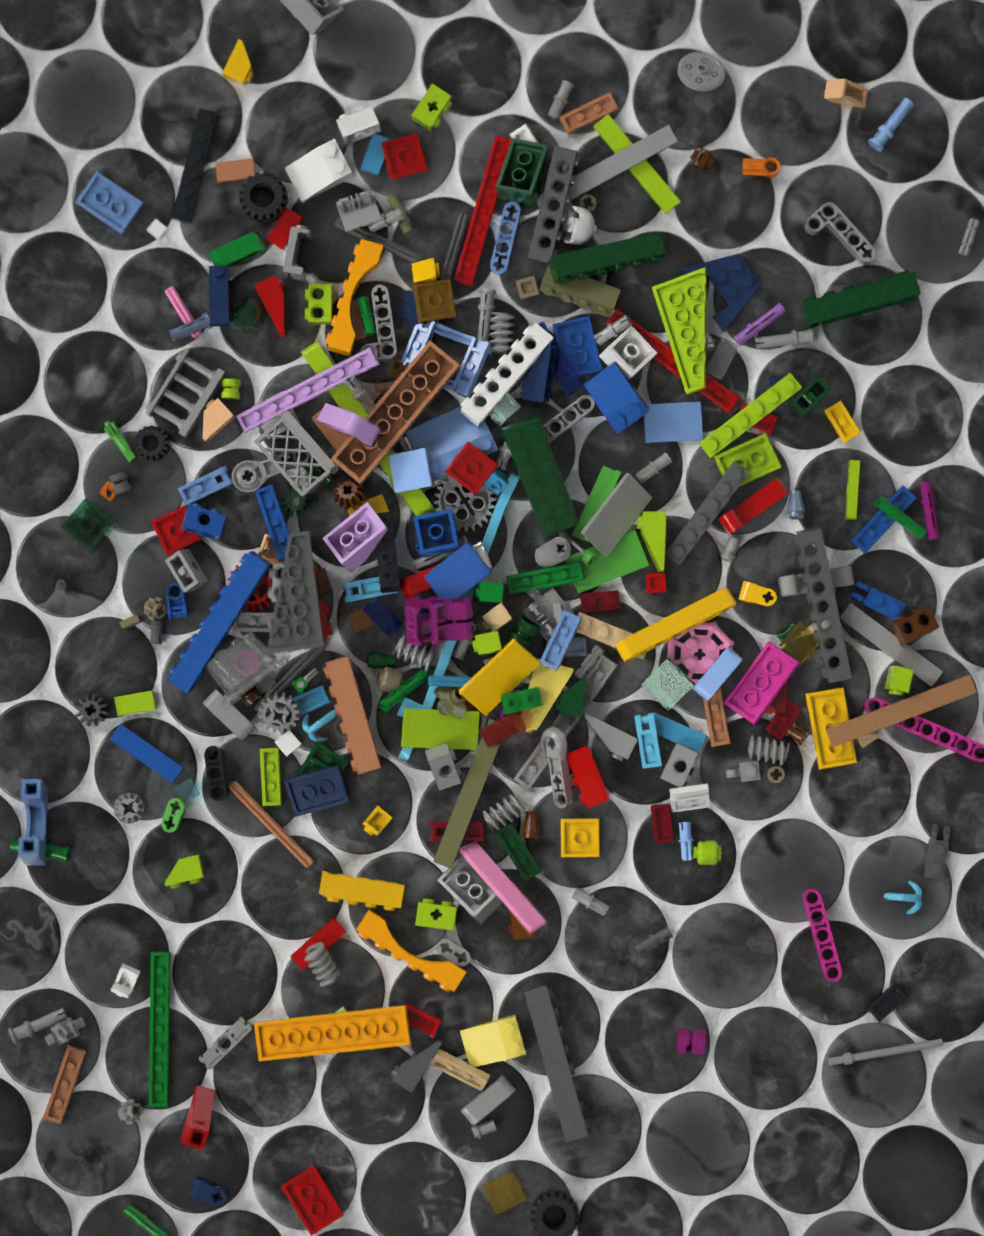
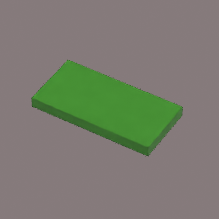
M635 530L626 533L608 557L603 556L594 546L588 548L598 554L597 559L590 566H587L582 561L581 552L573 554L564 560L566 564L582 562L585 580L574 582L578 594L649 566Z

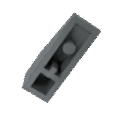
M436 1040L403 1061L400 1066L396 1065L391 1073L394 1076L392 1081L412 1093L442 1044V1040Z

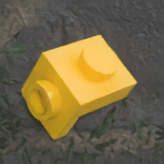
M377 806L363 822V825H365L364 830L371 836L374 834L378 836L393 817Z

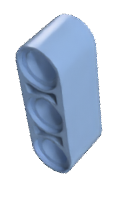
M728 646L692 689L708 701L743 658Z

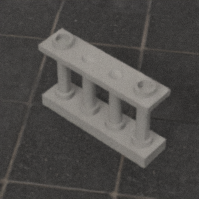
M185 348L184 352L182 350L179 352L174 368L154 400L150 399L145 408L147 409L146 414L151 417L155 412L178 426V433L186 439L206 409V404L212 399L219 388L222 379L227 375L220 368L217 371H211L189 357L191 352L187 348ZM184 363L208 377L210 382L207 387L202 388L179 374ZM174 380L198 394L200 398L196 404L188 402L169 390ZM166 396L187 409L190 414L186 420H181L158 405L163 397Z

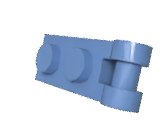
M223 466L179 487L178 491L185 505L188 506L233 485L227 466ZM221 476L223 482L218 484L216 477Z

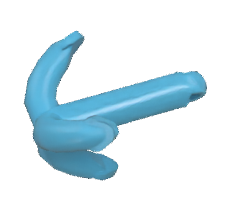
M336 710L330 711L311 726L308 725L310 713H307L303 718L302 727L308 733L309 738L316 742L328 740V737L318 736L315 732L337 716Z
M908 881V883L915 890L916 894H884V899L915 902V905L906 912L907 914L917 912L922 906V889L912 881Z

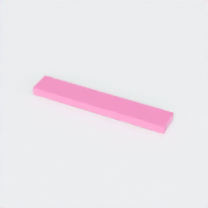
M476 841L461 847V855L529 933L545 926L546 920Z

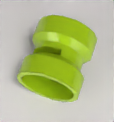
M222 379L223 391L221 392V399L240 400V393L238 391L241 386V380Z

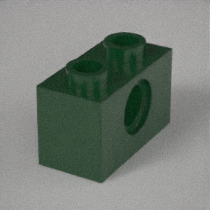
M817 376L788 406L802 419L831 389Z

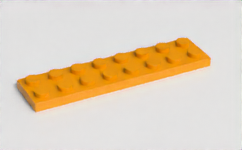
M406 1005L254 1023L259 1061L411 1044Z

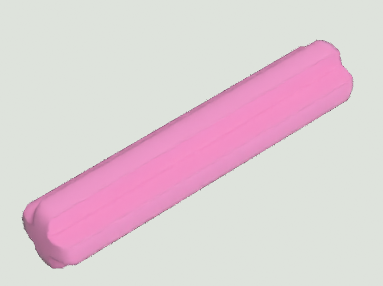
M172 286L166 289V295L184 324L194 321L175 288ZM200 330L191 335L193 338H196L200 336L202 332Z

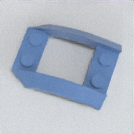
M435 321L415 325L401 359L403 364L408 367L425 345L432 340L434 334L466 346L468 350L455 381L450 379L444 388L466 396L474 393V386L487 355H491V343L458 332Z

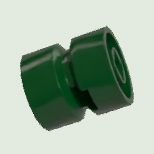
M520 616L515 623L516 630H512L506 640L510 642L515 639L526 650H529L532 645L531 638L537 637L541 627L532 620Z

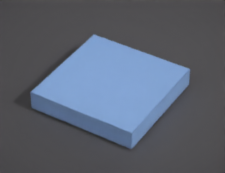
M427 448L389 455L395 493L433 486Z

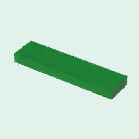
M580 561L506 576L509 595L584 581L585 577L582 562Z

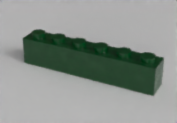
M660 232L554 255L550 257L548 265L554 284H567L574 279L585 280L591 275L603 276L613 270L621 272L631 266L638 268L643 266L644 263L656 264L662 261L666 251Z

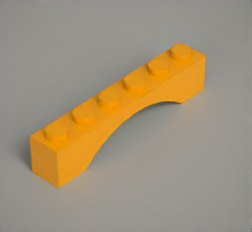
M361 239L360 244L355 245L353 255H356L354 262H350L348 268L350 276L348 280L345 279L342 288L345 292L343 298L339 297L337 303L338 315H334L331 326L334 328L332 333L327 335L326 344H328V351L351 356L356 340L350 319L352 299L361 282L378 268L383 253V245Z
M370 909L356 929L359 931L358 935L365 940L372 939L375 941L374 945L383 951L386 948L392 952L391 956L398 961L401 959L408 962L407 966L414 971L419 969L424 973L423 976L431 982L434 980L441 983L439 987L447 992L450 990L454 992L467 972L450 960L430 961L409 953L393 937L386 919Z

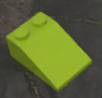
M643 511L641 516L637 518V529H641L640 534L658 572L662 573L665 561L666 512Z

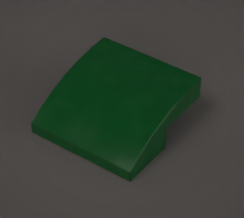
M316 742L296 776L340 764L343 773L349 761Z

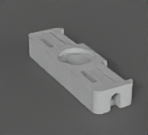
M239 1017L240 1020L226 1030L203 1054V1057L199 1056V1060L205 1064L207 1069H212L252 1030V1026L244 1017ZM222 1038L230 1039L231 1046L229 1048H223L220 1045Z

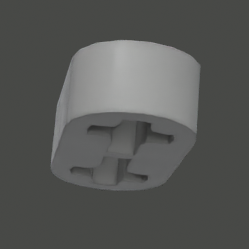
M448 938L441 939L438 942V953L454 964L466 966L470 962V953L465 948ZM441 943H450L449 948L454 951L452 953L448 950L442 952ZM454 953H466L467 961L458 962L459 958Z

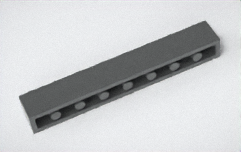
M542 985L524 990L565 1141L570 1142L588 1137L587 1131H590L588 1119H583L582 1112H585L583 1101H578L577 1093H580L578 1083L573 1082L572 1075L575 1074L572 1063L568 1064L566 1056L570 1055L568 1046L562 1043L561 1037H565L562 1025H557L556 1019L559 1018L557 1007H552L551 1000L554 999L552 989H547V985Z

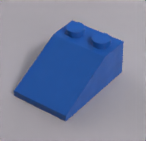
M615 362L584 383L591 397L617 434L649 412V406Z

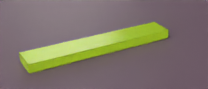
M608 114L593 126L615 154L633 144ZM647 160L628 169L665 214L681 202Z

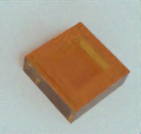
M366 608L348 615L356 633L373 625Z

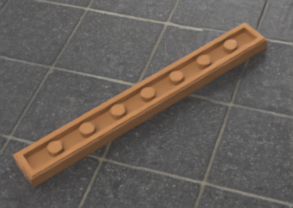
M967 675L825 730L831 746L835 747L975 694L977 691L971 675Z

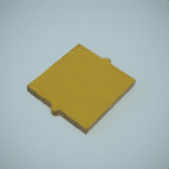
M799 622L791 632H788V636L779 646L802 665L813 654V651L819 645V641L816 642L814 634L802 622Z
M513 1171L482 1185L488 1197L487 1202L491 1203L496 1215L526 1201L521 1189L522 1185L518 1183Z

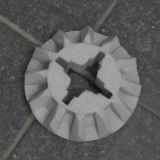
M134 793L122 794L116 799L113 806L115 816L119 821L127 824L140 820L145 810L143 800ZM134 801L132 806L134 812H128L124 815L126 808L122 803L129 805Z

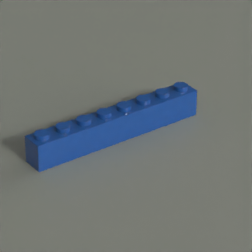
M254 551L248 554L245 553L240 560L241 566L238 570L235 569L232 572L229 585H225L219 593L221 595L218 602L215 601L209 609L211 611L210 615L201 621L199 625L201 627L198 634L194 633L189 641L191 645L188 650L184 649L179 656L181 661L178 665H174L169 672L171 677L168 681L186 693L193 690L272 565L271 562Z

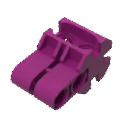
M433 596L426 600H419V597L405 600L407 644L422 645V642H431L432 645L446 641L469 640L474 637L473 620L470 619L473 617L472 599H444ZM427 608L430 612L427 615H423L420 613V610ZM423 627H429L431 631L429 633H423L421 632V629Z

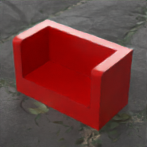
M407 1002L409 1025L434 1038L442 1018Z

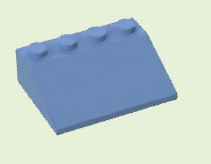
M462 406L406 432L413 450L427 448L432 482L448 475L444 471L467 441L487 456L498 452V448L485 421L477 427L461 413Z

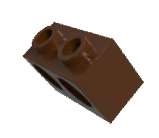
M919 607L911 612V616L906 618L903 615L895 620L896 623L891 628L901 647L939 628L929 607L925 609ZM919 617L925 619L926 625L920 624ZM903 625L909 628V634L903 631Z

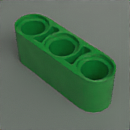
M254 231L211 251L208 255L213 266L231 267L266 250V246L259 232Z

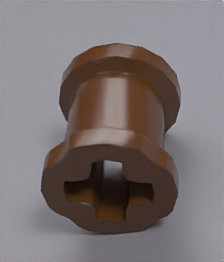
M794 721L785 736H790L801 746L810 732L797 726V723Z

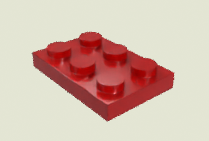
M315 1165L281 1185V1188L311 1236L345 1215Z

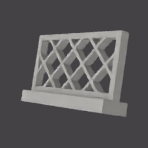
M286 410L282 414L283 417L259 436L254 443L300 496L304 498L330 474H335L339 469L290 412ZM284 423L287 427V435H277V428ZM266 438H273L272 448H264L260 443ZM276 438L286 439L285 449L275 448ZM289 439H297L299 441V449H289ZM275 452H285L284 462L274 460ZM288 452L298 453L297 462H287ZM301 453H310L311 463H301ZM287 465L297 466L296 476L287 475ZM300 466H310V475L299 476ZM313 467H322L325 472L320 477H314ZM299 479L309 480L308 487L303 491L298 487Z

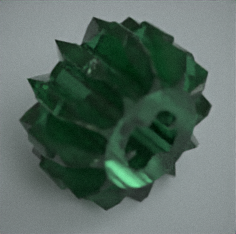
M291 485L292 492L285 488L284 491L288 495H280V498L286 501L279 504L280 506H286L283 509L284 513L290 510V517H293L294 512H296L299 518L301 517V510L304 514L308 513L304 507L311 508L312 505L306 503V501L312 500V497L302 498ZM293 497H295L296 499L297 497H300V504L298 506L296 504H294V506L291 505L293 503Z

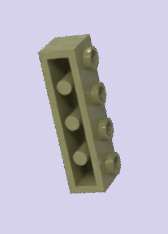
M549 265L539 291L547 296H555L566 303H573L579 305L582 309H590L601 316L611 317L621 291L590 278L585 280L574 279L567 284H554Z

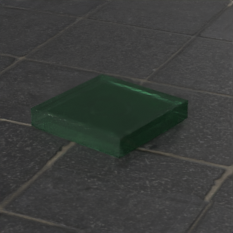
M668 657L641 685L669 711L695 686V683Z

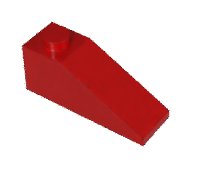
M274 275L255 285V288L283 339L286 337L285 294L283 292L286 288L281 278L277 280Z

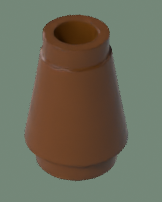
M526 811L522 829L524 839H539L541 832L537 811Z

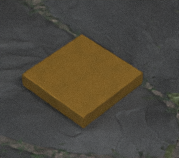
M451 279L412 285L418 323L456 317Z

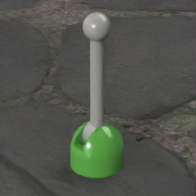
M565 530L559 532L560 537H564L581 552V559L587 566H590L597 559L598 554L595 551L582 549L566 535Z

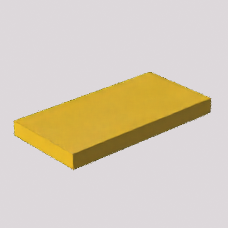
M513 639L459 690V693L486 716L502 701L501 695L509 694L541 663L519 642Z
M844 687L805 694L819 770L857 763L853 740L832 747L825 730L849 720Z

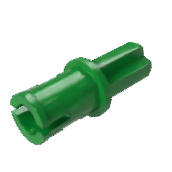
M367 296L358 298L357 301L361 314L359 318L362 319L365 335L377 333L373 319L374 313L371 311L369 298Z

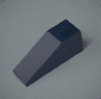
M209 266L210 327L229 326L231 280L229 266Z
M556 345L546 346L524 379L520 389L522 399L549 403L557 351Z

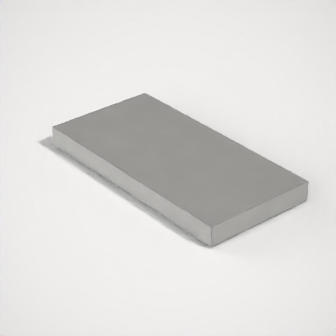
M626 473L581 533L603 556L608 557L652 497L630 474Z

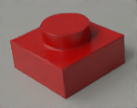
M665 573L645 574L647 594L666 592Z

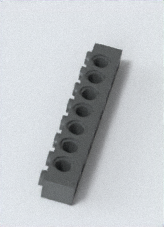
M814 527L796 531L797 537H794L796 548H800L801 555L798 556L800 567L804 568L805 574L802 575L804 586L808 587L809 593H806L808 605L811 604L812 612L809 613L811 622L815 623L816 630L813 633L815 641H819L820 649H817L819 660H823L824 667L821 668L823 679L826 678L829 683L851 679L852 676L822 529ZM815 545V551L812 554H807V546ZM814 563L819 564V570L811 573L810 566ZM817 582L823 583V588L820 591H814V585ZM820 601H826L827 603L826 608L823 610H818L817 606ZM824 620H830L831 624L828 628L824 629L821 627ZM829 638H833V646L826 647V640ZM832 657H838L836 665H829V660Z

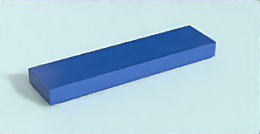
M271 484L255 490V494L277 559L280 562L285 560L289 530L274 486Z
M902 485L888 501L893 505L899 506L900 510L904 512L917 497ZM880 509L851 542L866 554L895 520L889 519L887 514Z
M122 724L118 726L109 739L171 783L175 781L184 768Z

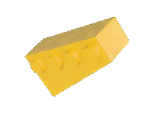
M322 871L319 894L327 897V901L339 902V899L346 900V904L357 905L358 902L365 903L366 907L376 908V905H382L385 910L395 911V907L401 908L405 885L376 879L371 880L364 877L355 878L340 873L335 875L328 871Z

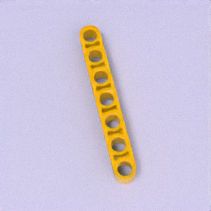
M725 587L624 638L615 647L624 662H628L730 610L737 605V602L728 587Z

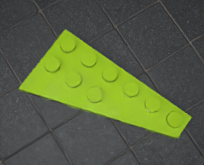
M706 267L652 287L687 395L706 388Z

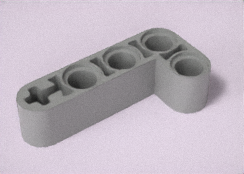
M827 202L823 204L807 219L805 230L808 234L816 235L827 226L860 264L868 265L876 257L874 247L834 203ZM824 209H831L833 211V216H826L824 214ZM816 221L819 224V228L812 229L809 222ZM841 222L846 226V229L840 231L837 229L836 224ZM856 237L858 244L852 245L849 242V238ZM863 245L862 249H860L858 252L857 249H859V247ZM869 252V257L864 258L863 254Z
M376 285L372 289L371 295L378 343L364 345L361 352L372 347L378 361L385 362L396 358L397 346L388 289L383 285ZM378 291H382L384 294L382 296L384 304H380L379 297L375 296L378 294ZM381 309L388 311V315L385 318L378 316V312ZM383 328L391 330V334L387 337L382 336L380 332ZM392 347L394 349L393 354L385 355L383 353L384 348Z
M851 565L830 569L833 588L855 584ZM803 574L778 578L781 597L809 593L808 587L803 584ZM817 582L814 585V591H820L823 588L822 582Z

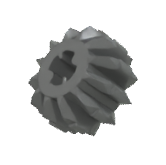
M87 694L85 695L86 702L83 699H79L82 706L76 705L75 708L81 709V712L76 713V716L80 717L83 715L80 722L84 723L87 720V726H91L92 720L94 725L98 726V719L102 722L105 721L101 715H108L107 711H103V708H107L108 704L101 705L104 698L101 697L97 700V694H93L92 700ZM92 705H94L96 713H92V715H89L91 712H88V708H91Z

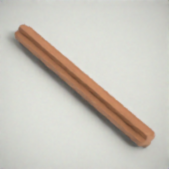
M233 781L228 786L237 798L306 868L313 864V859L237 781Z

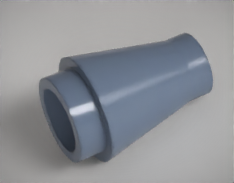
M790 491L787 508L789 519H803L806 512L801 491Z

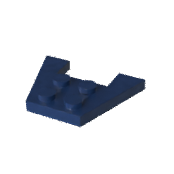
M739 253L681 269V272L685 275L706 267L707 277L727 305L726 308L712 317L722 333L760 286Z

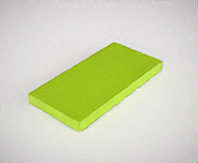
M404 708L401 747L434 748L447 743L449 749L477 750L480 712L466 710L465 715L458 719L453 713L442 715L437 709Z

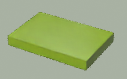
M767 433L714 456L722 476L733 462H736L749 472L740 486L782 468Z

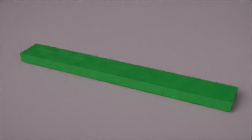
M151 951L149 1107H169L171 952Z

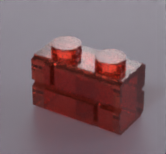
M518 712L511 713L481 729L480 733L486 746L490 748L524 732L527 728Z

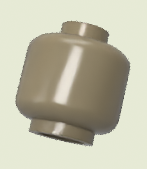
M385 667L383 670H379L375 683L378 684L380 691L391 694L390 692L393 689H397L405 683V679H403L401 671Z

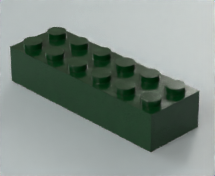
M909 270L897 273L898 275L893 278L888 275L879 278V281L872 283V280L862 282L856 288L853 285L844 287L838 293H835V290L824 293V296L819 298L816 295L805 298V301L799 307L805 330L916 300L921 292L915 272L909 273Z
M533 415L500 428L542 536L545 538L580 524L539 417Z

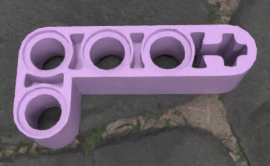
M325 403L317 418V421L351 435L369 446L373 445L381 430L364 418Z

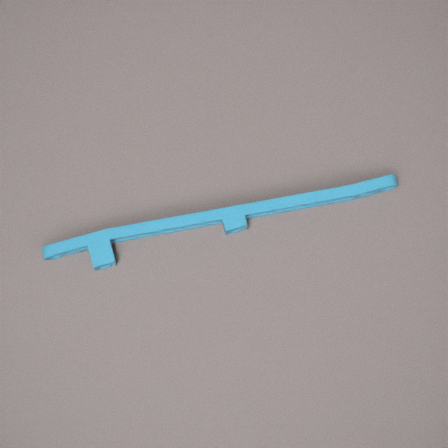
M511 473L509 476V484L500 495L482 542L488 555L503 513L520 479L519 475ZM478 584L460 598L472 599ZM457 640L446 641L434 673L435 676L445 675ZM429 686L423 705L405 697L397 715L403 717L404 708L432 709L436 699L433 691L440 686ZM403 747L398 758L407 762L413 748Z

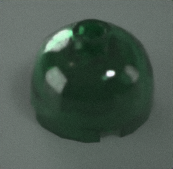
M248 294L241 300L244 304L237 305L229 319V326L241 333L250 332L254 328L257 330L263 323L261 319L263 308L260 302L251 294Z

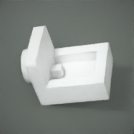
M122 964L111 992L116 993L120 997L129 998L141 971Z

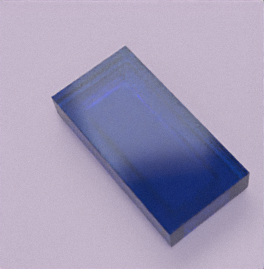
M376 596L362 609L388 637L402 625Z

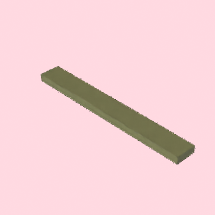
M489 719L435 855L434 863L452 868L507 725Z

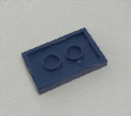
M340 764L284 780L295 817L351 801Z

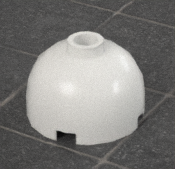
M572 206L573 211L569 210L567 212L566 221L563 224V231L566 230V237L562 236L565 243L582 245L590 240L591 236L595 235L597 226L592 214L588 210Z

